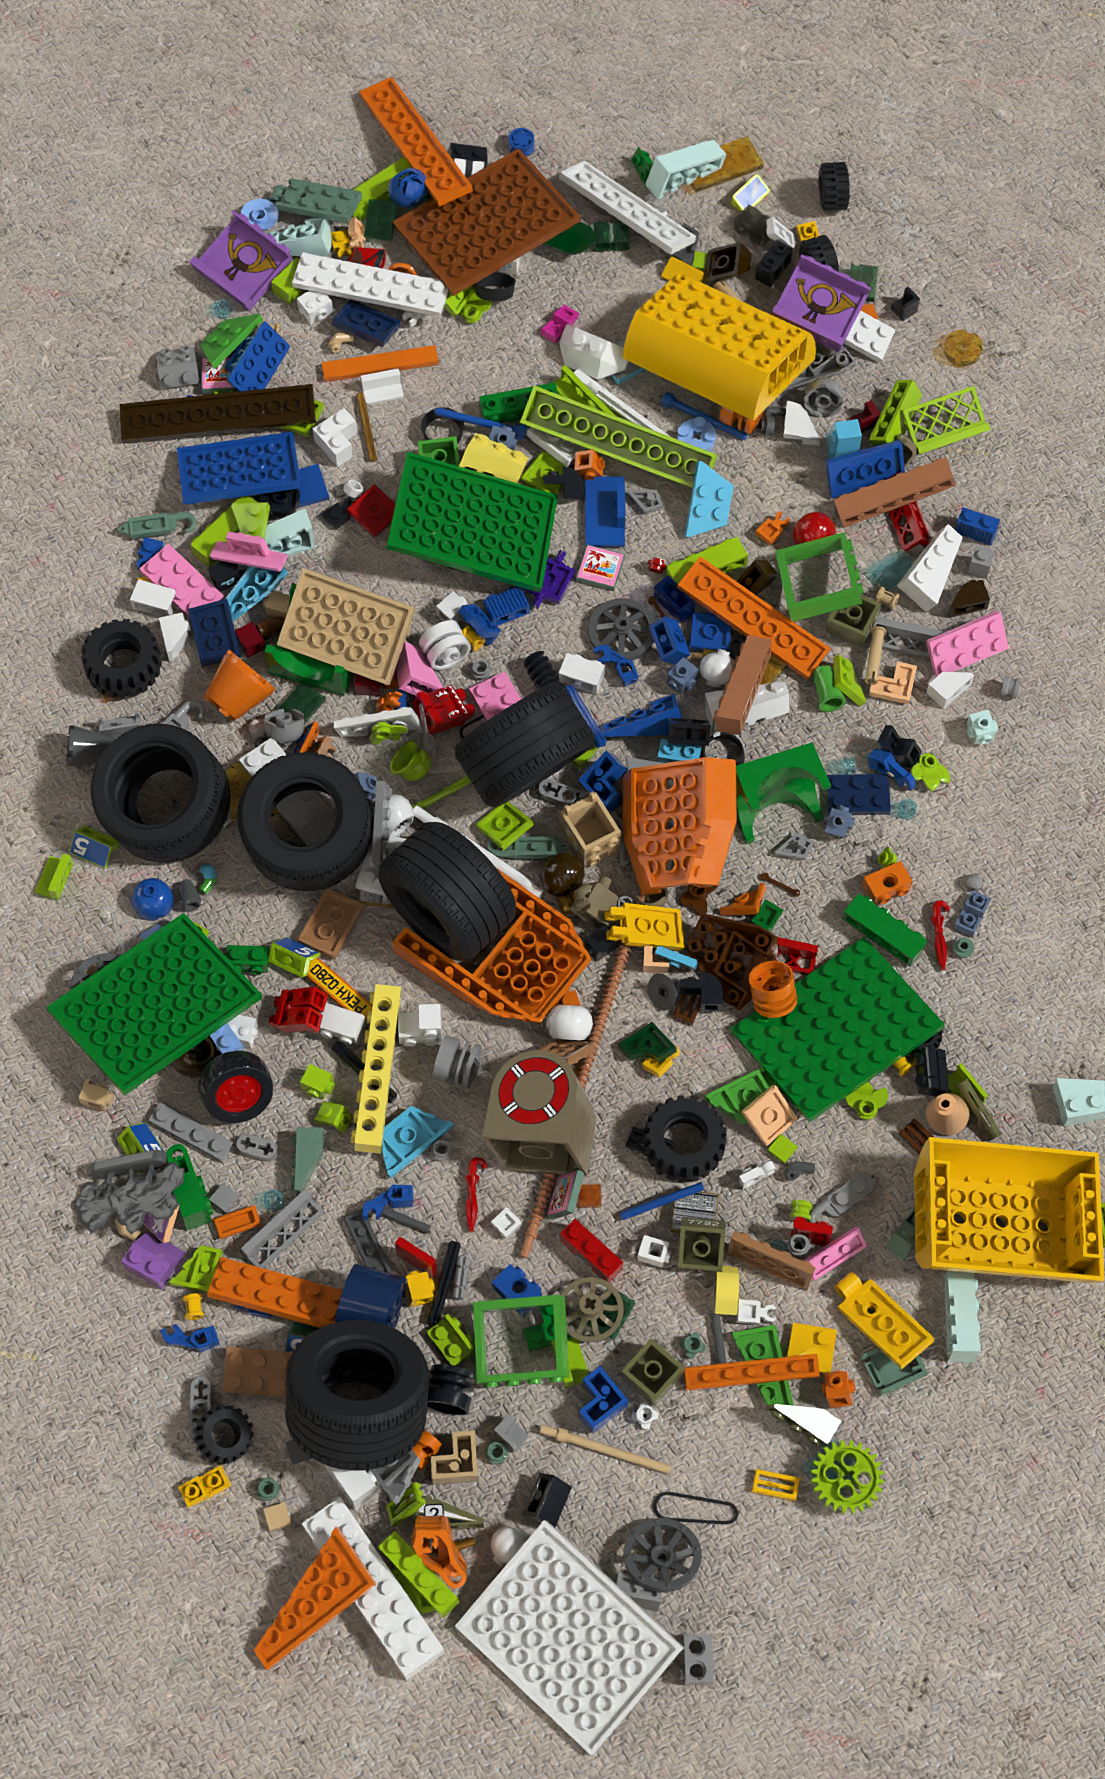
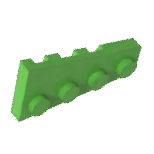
M776 1325L732 1333V1337L744 1361L783 1357ZM788 1381L756 1384L766 1405L781 1404L794 1406Z

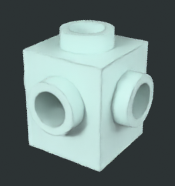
M989 710L970 714L967 721V734L969 738H972L974 745L980 743L988 744L994 740L998 726L996 721L992 720Z

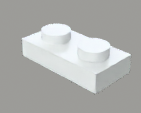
M774 217L767 219L766 232L768 237L774 241L779 240L795 250L794 234Z

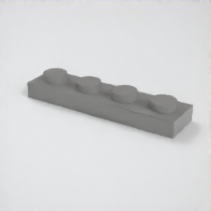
M376 781L372 863L376 867H379L382 861L389 856L388 849H386V841H389L390 838L387 821L391 818V810L388 808V803L392 798V789L385 781Z
M160 1102L148 1119L149 1123L222 1163L234 1146L232 1141Z

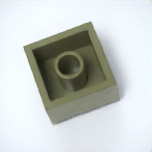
M861 595L862 604L832 611L827 621L826 632L863 647L871 628L879 617L881 603Z
M682 1217L678 1268L722 1271L726 1221Z
M650 1339L621 1371V1378L655 1407L682 1377L685 1367L653 1339Z

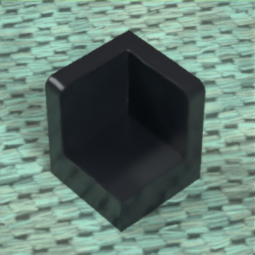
M906 287L903 297L891 304V310L904 321L918 311L920 298L909 287Z

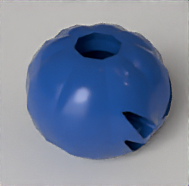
M408 168L395 175L388 185V194L391 201L403 208L413 206L424 199L428 193L425 185V174L421 170Z

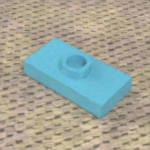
M661 946L656 949V957L669 961L668 963L672 967L680 968V966H683L693 971L697 968L698 962L696 959Z

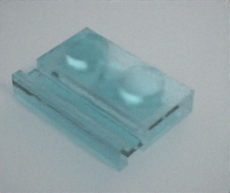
M902 549L870 568L869 573L887 591L896 588L913 565V562L903 553Z

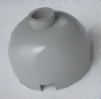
M825 377L812 381L805 391V407L810 413L822 417V414L833 416L838 413L842 408L843 392L840 385L835 380Z
M277 709L267 713L264 719V728L267 736L284 746L292 744L303 734L304 714L296 709H291V712Z

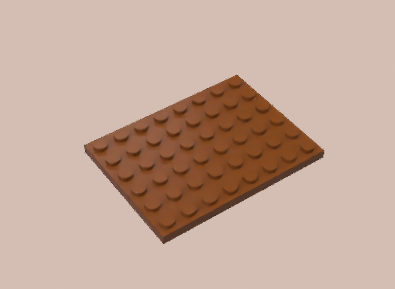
M518 148L468 177L467 180L473 188L472 192L440 207L432 198L392 222L394 228L436 277L443 282L448 291L455 296L577 224L581 219L580 215Z

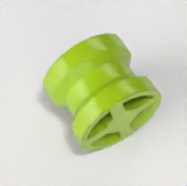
M805 1200L791 1201L792 1213H790L789 1220L794 1222L795 1218L803 1217L806 1222H811L809 1212L812 1210L813 1204Z

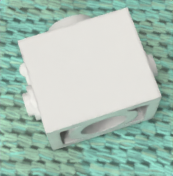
M308 291L297 298L298 310L310 325L318 320H323L333 312L332 301L327 294Z
M238 1015L228 1022V1025L243 1047L251 1049L254 1038L258 1033L256 1018Z

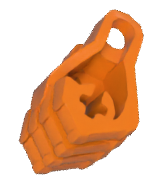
M443 1515L417 1516L411 1540L416 1555L422 1559V1563L426 1567L438 1573L450 1588L462 1587L467 1579V1565L465 1558L455 1545L449 1519ZM432 1545L435 1549L438 1546V1554L432 1553ZM461 1575V1579L459 1581H453L450 1578H456Z

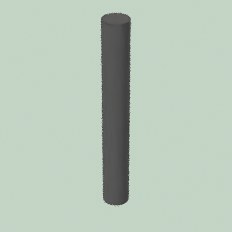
M384 1207L381 1214L427 1234L431 1229V1225L387 1207Z
M713 1312L711 1313L717 1361L718 1364L727 1363L720 1314Z

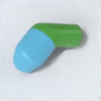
M203 864L200 867L204 882L198 890L204 895H207L217 881L215 868L211 864Z

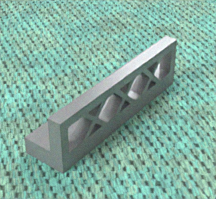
M878 617L876 626L886 629L885 636L890 640L887 643H883V650L930 660L928 650L922 652L916 646L919 644L927 645L926 640L945 633V631ZM901 639L907 640L909 646L905 648L900 647L897 641Z
M304 1189L241 1248L243 1255L254 1266L265 1269L316 1222L325 1211L312 1199V1195ZM309 1204L317 1211L312 1217H303V1210ZM291 1221H300L299 1229L296 1232H287V1225ZM275 1236H284L283 1244L280 1247H271V1240ZM259 1251H268L267 1259L261 1265L253 1258Z

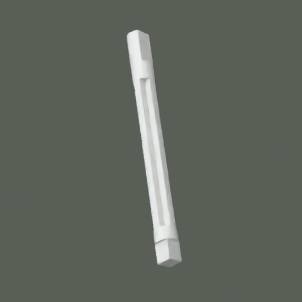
M577 369L574 372L604 405L623 419L669 436L581 370Z
M417 805L413 809V815L424 823L441 822L450 826L439 817L432 816ZM465 836L483 852L498 870L538 898H541L544 891L537 887L535 882Z

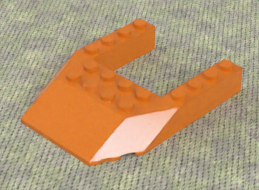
M500 870L498 871L514 895L516 901L515 916L518 917V920L473 974L406 927L392 942L394 953L460 1000L493 1016L541 1024L552 1008H554L592 961L569 918ZM553 941H555L558 944V949H556V945L553 943Z

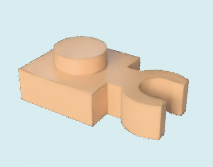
M352 217L348 227V234L352 238L350 247L364 248L365 226L356 217Z

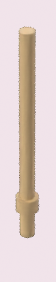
M542 1424L540 1433L557 1438L556 1441L562 1443L570 1442L666 1474L670 1473L671 1465L568 1433L569 1430L563 1428L556 1429Z

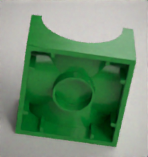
M292 583L290 588L289 607L297 586ZM277 642L274 646L267 644L265 649L268 674L345 696L354 673L345 670L343 666L325 663L277 645Z
M813 742L736 766L737 823L746 845L754 842L753 822L756 816L764 808L772 804L792 803L809 812L815 823L823 821L824 816L818 801L815 782L822 791L830 789L831 784Z

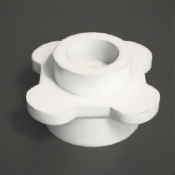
M643 1402L640 1404L637 1412L632 1413V1420L639 1422L643 1429H649L650 1424L653 1420L658 1419L659 1414L648 1403Z

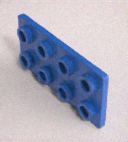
M266 321L262 322L254 336L246 337L237 346L224 367L228 372H231L227 382L238 392L265 389L288 352L290 345Z
M624 477L585 479V546L625 547Z

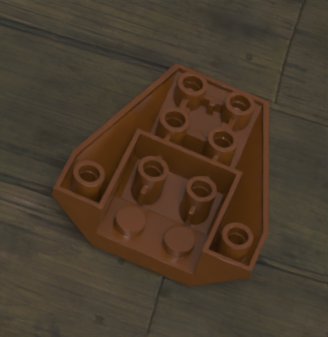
M702 913L684 951L690 958L697 960V968L701 973H710L719 980L723 989V1001L740 1011L752 1000V992L749 985V974L752 969L760 963L776 961L778 957V937L762 926Z

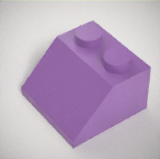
M147 1231L132 1244L121 1262L126 1270L162 1290L185 1255V1251L169 1242L162 1243L153 1233Z

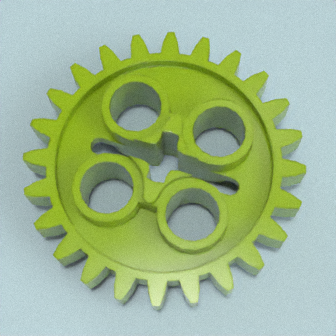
M841 1440L839 1447L835 1442H832V1450L825 1446L823 1449L825 1455L817 1454L820 1462L814 1461L812 1464L817 1468L810 1472L811 1475L816 1476V1478L810 1481L811 1484L817 1485L813 1489V1493L820 1492L818 1501L825 1499V1508L832 1504L834 1513L838 1508H841L842 1515L845 1514L847 1509L850 1510L851 1515H854L855 1508L860 1513H863V1505L870 1509L872 1506L870 1500L877 1502L878 1497L876 1494H881L883 1491L878 1487L885 1483L883 1479L879 1478L885 1473L882 1470H878L882 1462H874L877 1454L870 1456L868 1454L870 1447L862 1450L861 1442L857 1447H854L853 1440L849 1442L848 1446L845 1445L844 1440ZM851 1457L855 1461V1465L847 1466L843 1459ZM834 1461L839 1463L840 1468L834 1464ZM828 1470L834 1471L837 1474V1479H828L825 1472ZM844 1474L846 1476L850 1474L852 1476L851 1480H844ZM858 1476H867L869 1483L861 1484L858 1481ZM855 1487L861 1491L860 1494L856 1492ZM846 1488L851 1492L852 1496L844 1498L841 1496L840 1490Z

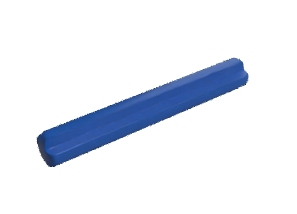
M573 685L565 686L564 688L569 693L568 696L572 698L575 706H577L582 717H584L593 731L595 746L597 748L604 747L607 740Z

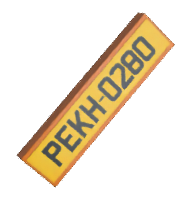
M318 957L310 960L306 977L324 993L328 994L341 1008L363 1014L367 1019L368 1011H372L373 1005Z

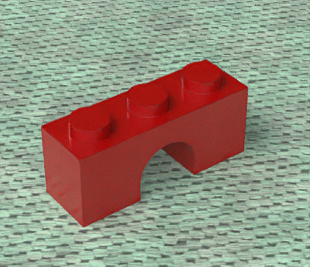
M574 1219L560 1233V1242L574 1255L580 1254L591 1265L592 1271L601 1279L610 1283L623 1270L624 1262L578 1220Z

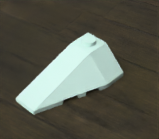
M312 217L304 220L305 224L294 227V224L289 225L287 229L280 233L276 230L269 232L279 245L284 244L291 250V256L301 257L303 252L324 257L329 255L332 246L330 222L327 219Z

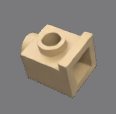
M86 1078L79 1095V1100L83 1106L106 1112L108 1106L112 1105L115 1095L110 1093L105 1085L99 1083L92 1085L90 1079Z

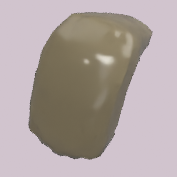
M898 434L895 440L902 442L904 467H906L917 456V447L907 436Z

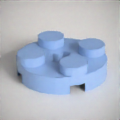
M696 417L681 424L678 428L677 440L710 452L716 441V431L703 417ZM694 434L700 435L699 440L697 438L693 439L692 437Z

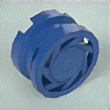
M517 128L510 133V153L518 148L525 156H530L533 153L534 135L529 129Z

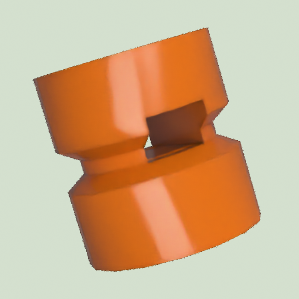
M426 1430L423 1431L418 1443L412 1449L421 1460L417 1467L420 1471H424L431 1461L430 1456H435L442 1447V1444Z

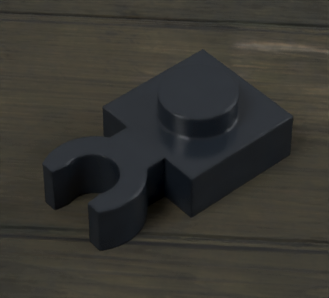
M347 497L342 506L336 503L322 514L323 519L335 530L351 519L350 514L347 512V509L350 507L349 504L352 502L351 497Z

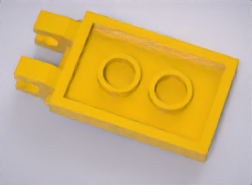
M624 903L621 907H610L609 911L604 912L605 920H620V927L612 926L611 930L606 931L607 940L617 941L622 939V943H625V945L653 946V948L661 946L677 951L685 948L680 909Z

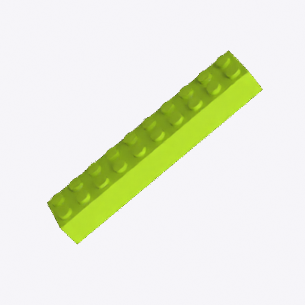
M533 386L520 421L523 425L589 450L593 449L597 453L693 488L697 461L704 462L714 470L719 457L712 452L537 386Z

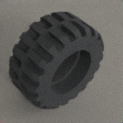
M115 619L111 623L107 624L105 622L100 624V628H94L91 631L92 635L86 637L85 644L81 650L83 667L91 686L95 689L97 688V691L103 695L107 693L108 697L115 698V696H119L120 699L126 698L129 695L134 697L137 696L138 692L141 691L143 693L148 690L147 686H152L156 682L155 677H159L160 667L162 666L158 642L154 634L150 632V629L145 625L141 626L140 622L133 621L132 623L130 619H123V621ZM129 649L139 653L137 660L124 668H112L104 664L106 658L118 650Z
M681 1095L674 1101L672 1097L666 1099L664 1105L659 1103L655 1107V1112L649 1114L648 1121L645 1123L643 1136L645 1156H648V1162L651 1167H656L658 1174H667L666 1179L671 1181L674 1177L679 1178V1182L685 1183V1180L689 1178L691 1182L698 1181L699 1176L705 1178L709 1175L710 1170L714 1171L718 1167V1163L724 1155L727 1133L722 1116H717L718 1111L714 1106L708 1107L709 1102L705 1100L698 1102L696 1101L697 1097L690 1096V1099H684V1095ZM676 1124H691L703 1133L705 1144L700 1151L694 1154H678L666 1145L664 1141L665 1132Z

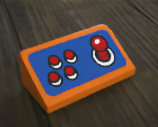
M314 721L305 726L303 734L299 738L292 754L294 752H310L319 734L318 722Z

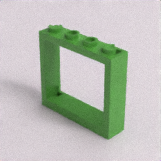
M845 532L775 550L792 622L862 604L860 594L864 593L862 583L858 584L857 582L861 580L858 568L854 569L857 561L855 554L850 553L854 549L851 539L847 540ZM843 550L852 588L796 602L787 564Z
M548 1295L473 1302L477 1383L484 1384V1388L498 1387V1383H506V1386H519V1381H527L528 1385L541 1384V1380L549 1379V1383L563 1382L562 1378H569L565 1296ZM553 1306L557 1370L487 1375L484 1312Z

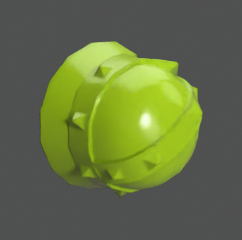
M413 740L409 741L394 755L390 763V772L407 781H418L430 770L431 758L425 750L421 749L418 751L416 749L418 746Z

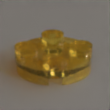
M960 329L948 335L944 344V354L955 367L972 365L981 358L983 343L976 333L973 332L971 334L966 332L967 330ZM960 345L968 348L966 350H961Z

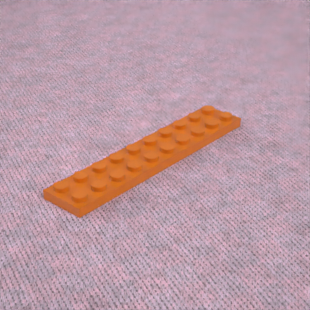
M389 77L359 91L361 99L410 167L421 170L425 174L426 188L439 207L473 191L470 182L393 77Z

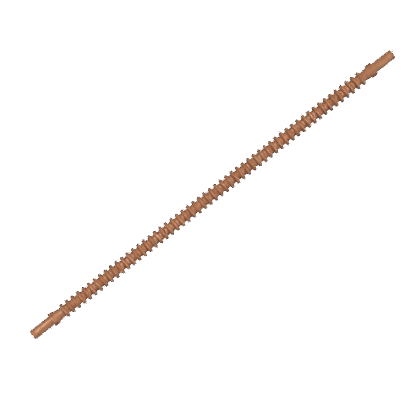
M640 891L639 897L643 902L645 901L646 895H642ZM636 898L635 904L641 905ZM622 940L620 941L622 945L618 946L619 950L616 952L618 955L615 956L616 961L613 962L614 967L611 968L613 972L609 973L610 978L607 979L609 983L606 984L607 988L604 989L606 994L602 995L604 999L600 1001L602 1005H599L598 1016L595 1017L596 1021L593 1022L595 1027H592L591 1030L593 1032L589 1034L591 1038H588V1042H595V1051L599 1049L597 1045H600L599 1040L602 1039L601 1034L604 1033L603 1029L606 1027L604 1023L608 1022L606 1018L609 1017L608 1012L611 1011L610 1007L613 1006L611 1001L615 1000L613 996L617 994L615 990H618L617 985L620 984L618 979L622 978L620 974H623L624 963L627 962L626 958L629 957L627 952L631 951L629 948L631 946L625 945V943H622ZM595 1051L588 1054L580 1062L582 1066H579L580 1071L577 1072V1078L583 1089H586L584 1084L588 1083L586 1079L590 1077L588 1074L591 1072L590 1067H593L591 1062L595 1061L593 1056L597 1055ZM545 1173L543 1175L545 1179L541 1181L543 1185H540L541 1191H538L539 1196L536 1197L537 1202L534 1203L535 1208L532 1209L533 1214L530 1215L532 1219L528 1221L530 1225L525 1230L524 1235L526 1237L519 1255L524 1259H528L533 1241L537 1239V1228L541 1226L539 1221L543 1220L541 1215L545 1214L543 1209L547 1208L545 1204L549 1202L547 1198L551 1196L549 1192H552L551 1186H554L553 1181L556 1180L555 1175L557 1174Z

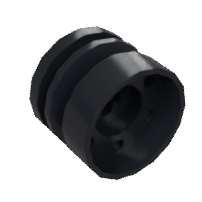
M432 1365L430 1370L432 1375L429 1376V1383L436 1387H429L427 1408L450 1415H468L472 1398L464 1393L474 1391V1385L472 1384L476 1383L477 1375L455 1365Z

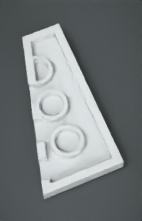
M401 707L398 710H385L376 714H363L359 717H346L334 721V729L341 737L368 736V732H372V727L378 722L401 725L408 730H417V733H425V725L411 707Z

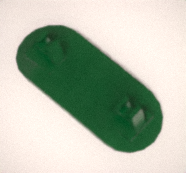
M578 222L546 241L543 245L568 255L580 254L588 250L593 244L594 232L589 225Z

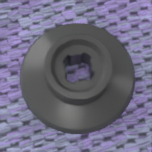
M662 973L654 974L648 983L649 997L658 1009L669 1010L676 1001L678 987L668 976Z

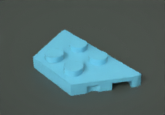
M697 461L685 537H691L725 526L728 521L734 485L702 461Z
M410 1106L384 1127L382 1153L388 1177L391 1179L433 1145L435 1141L454 1127V1124L449 1120L447 1122L439 1119L431 1113H424L413 1106Z

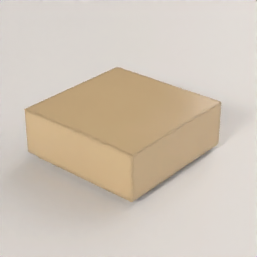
M286 1502L264 1508L270 1532L292 1525Z

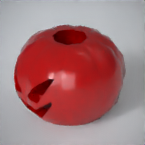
M811 512L802 516L796 522L792 533L794 542L798 545L836 535L837 531L834 522L826 514Z

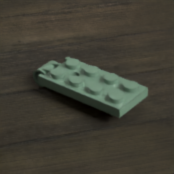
M289 178V186L277 185L268 200L280 211L348 224L362 199V192Z

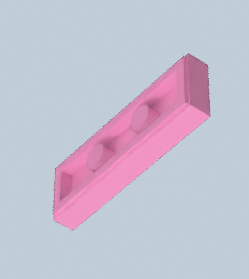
M855 1226L804 1259L816 1267L812 1280L815 1281L866 1248L867 1244L860 1229Z

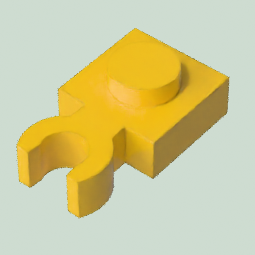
M348 229L331 232L332 247L334 252H338V260H340L341 255L351 257V238L348 234Z
M676 1046L677 1052L660 1063L653 1058H647L642 1063L643 1069L660 1078L673 1065L672 1059L680 1054L679 1047Z

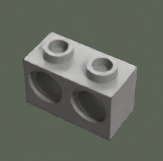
M712 1634L684 1635L683 1641H679L684 1647L679 1653V1656H684V1665H680V1680L684 1679L685 1686L713 1685ZM691 1643H698L702 1651L694 1654L689 1650V1645ZM694 1666L700 1667L703 1675L695 1678L690 1674V1669Z

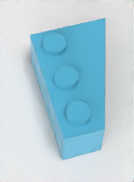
M858 419L835 422L825 437L828 448L827 460L859 451L862 434Z

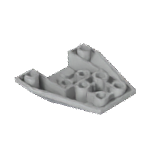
M815 342V360L782 393L808 385L817 378H830L840 375L856 364V361L843 346L839 352H836Z

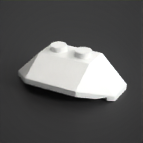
M566 324L559 341L564 365L574 370L579 369L597 380L626 370L629 361L622 358L624 348Z

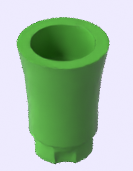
M822 665L817 667L813 672L819 709L823 712H833L842 708L846 704V698L842 691L834 684V672L831 666Z

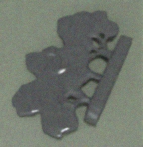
M150 1150L94 1162L90 1166V1175L96 1179L106 1180L99 1186H96L93 1182L85 1183L81 1187L80 1196L73 1201V1209L78 1211V1220L81 1224H85L86 1229L91 1233L104 1226L111 1214L116 1213L118 1214L117 1222L121 1225H126V1230L132 1235L143 1225L144 1216L147 1213L154 1216L156 1220L169 1219L174 1214L179 1203L176 1197L172 1195V1192L183 1183L184 1168H179L176 1163L172 1162L163 1171L157 1173L154 1169L164 1167L167 1164L166 1152L161 1150ZM148 1170L145 1178L142 1180L133 1177V1173ZM128 1174V1181L125 1185L117 1187L112 1183L113 1177ZM152 1176L156 1177L155 1182H152ZM106 1185H108L107 1192L104 1196L99 1197L102 1188L105 1189ZM111 1186L114 1188L113 1192L110 1191Z

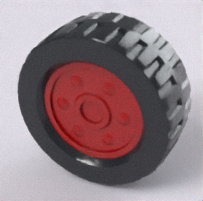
M239 1050L223 1054L218 1051L217 1057L204 1067L198 1083L200 1096L208 1113L213 1118L225 1123H242L257 1117L269 1105L274 1090L271 1075L262 1059L251 1052Z

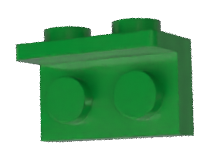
M227 945L226 957L240 972H250L254 975L268 973L269 946Z

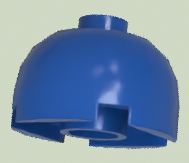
M144 879L135 886L132 892L131 901L133 909L144 920L156 921L162 916H167L173 908L174 898L172 890L166 882L160 879Z

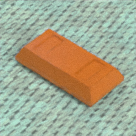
M255 1205L213 1219L219 1239L261 1225Z

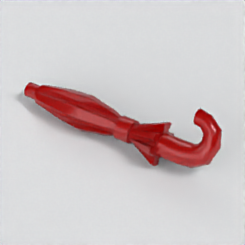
M938 900L932 906L933 917L930 920L935 928L934 948L940 970L944 971L946 970L947 946L942 928L945 918L941 916L940 907H943L945 912H949L950 908L945 901Z
M474 1157L470 1160L468 1175H464L468 1184V1195L465 1204L468 1232H474L478 1211L476 1184L480 1177L476 1175L477 1164H480L482 1169H488L487 1163L480 1157Z

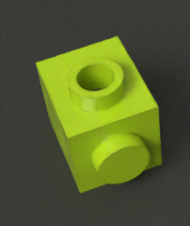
M309 1064L300 1081L301 1089L307 1091L306 1093L315 1099H318V1097L325 1099L327 1094L332 1093L335 1082L332 1073Z

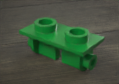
M638 147L631 161L645 185L653 162L649 153L644 150L642 151Z

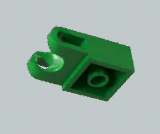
M176 1144L171 1146L166 1152L168 1163L174 1162L179 1168H184L183 1183L173 1192L179 1203V1209L186 1230L188 1231L211 1223L210 1215L214 1213L209 1197L206 1195L201 1175L196 1176L188 1151L184 1145ZM175 1152L183 1153V1155L172 1158Z

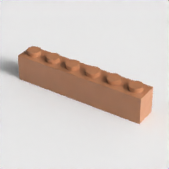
M945 457L935 459L932 463L924 466H917L906 473H898L890 479L880 480L869 487H861L853 493L843 494L834 499L840 520L844 528L952 488L956 486V483Z
M748 635L745 643L741 644L740 656H737L735 660V669H732L730 672V682L726 683L724 697H720L719 710H715L713 721L716 722V730L718 732L741 735L771 657V639Z

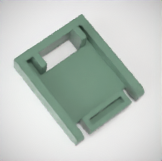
M878 1347L860 1356L862 1361L870 1359L869 1362L864 1363V1366L875 1388L884 1387V1389L878 1392L880 1397L928 1375L919 1355L914 1358L917 1366L912 1367L911 1370L908 1365L901 1370Z

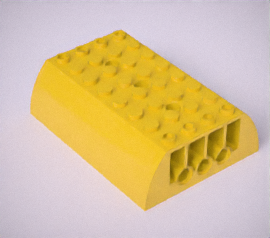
M678 272L635 312L626 336L622 358L754 421L815 360L816 345L811 333Z
M934 1137L927 1139L920 1152L914 1172L915 1257L920 1267L934 1270L1097 1284L1105 1281L1099 1153ZM954 1214H959L963 1217V1224L955 1222ZM996 1218H1002L1005 1221V1228L997 1225ZM1039 1221L1046 1223L1048 1227L1047 1231H1042L1039 1229Z

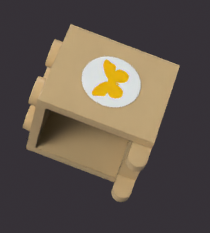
M592 791L588 797L571 806L567 804L560 811V830L578 859L582 862L584 868L588 865H596L602 858L613 856L619 851L621 831L597 793Z

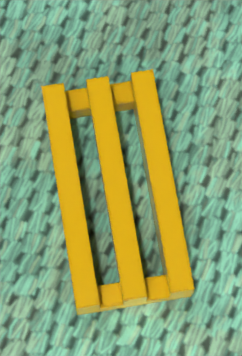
M755 1469L751 1493L796 1502L800 1478ZM759 1476L792 1482L795 1484L794 1486H789L770 1481L760 1480ZM757 1485L791 1491L793 1494L759 1488Z

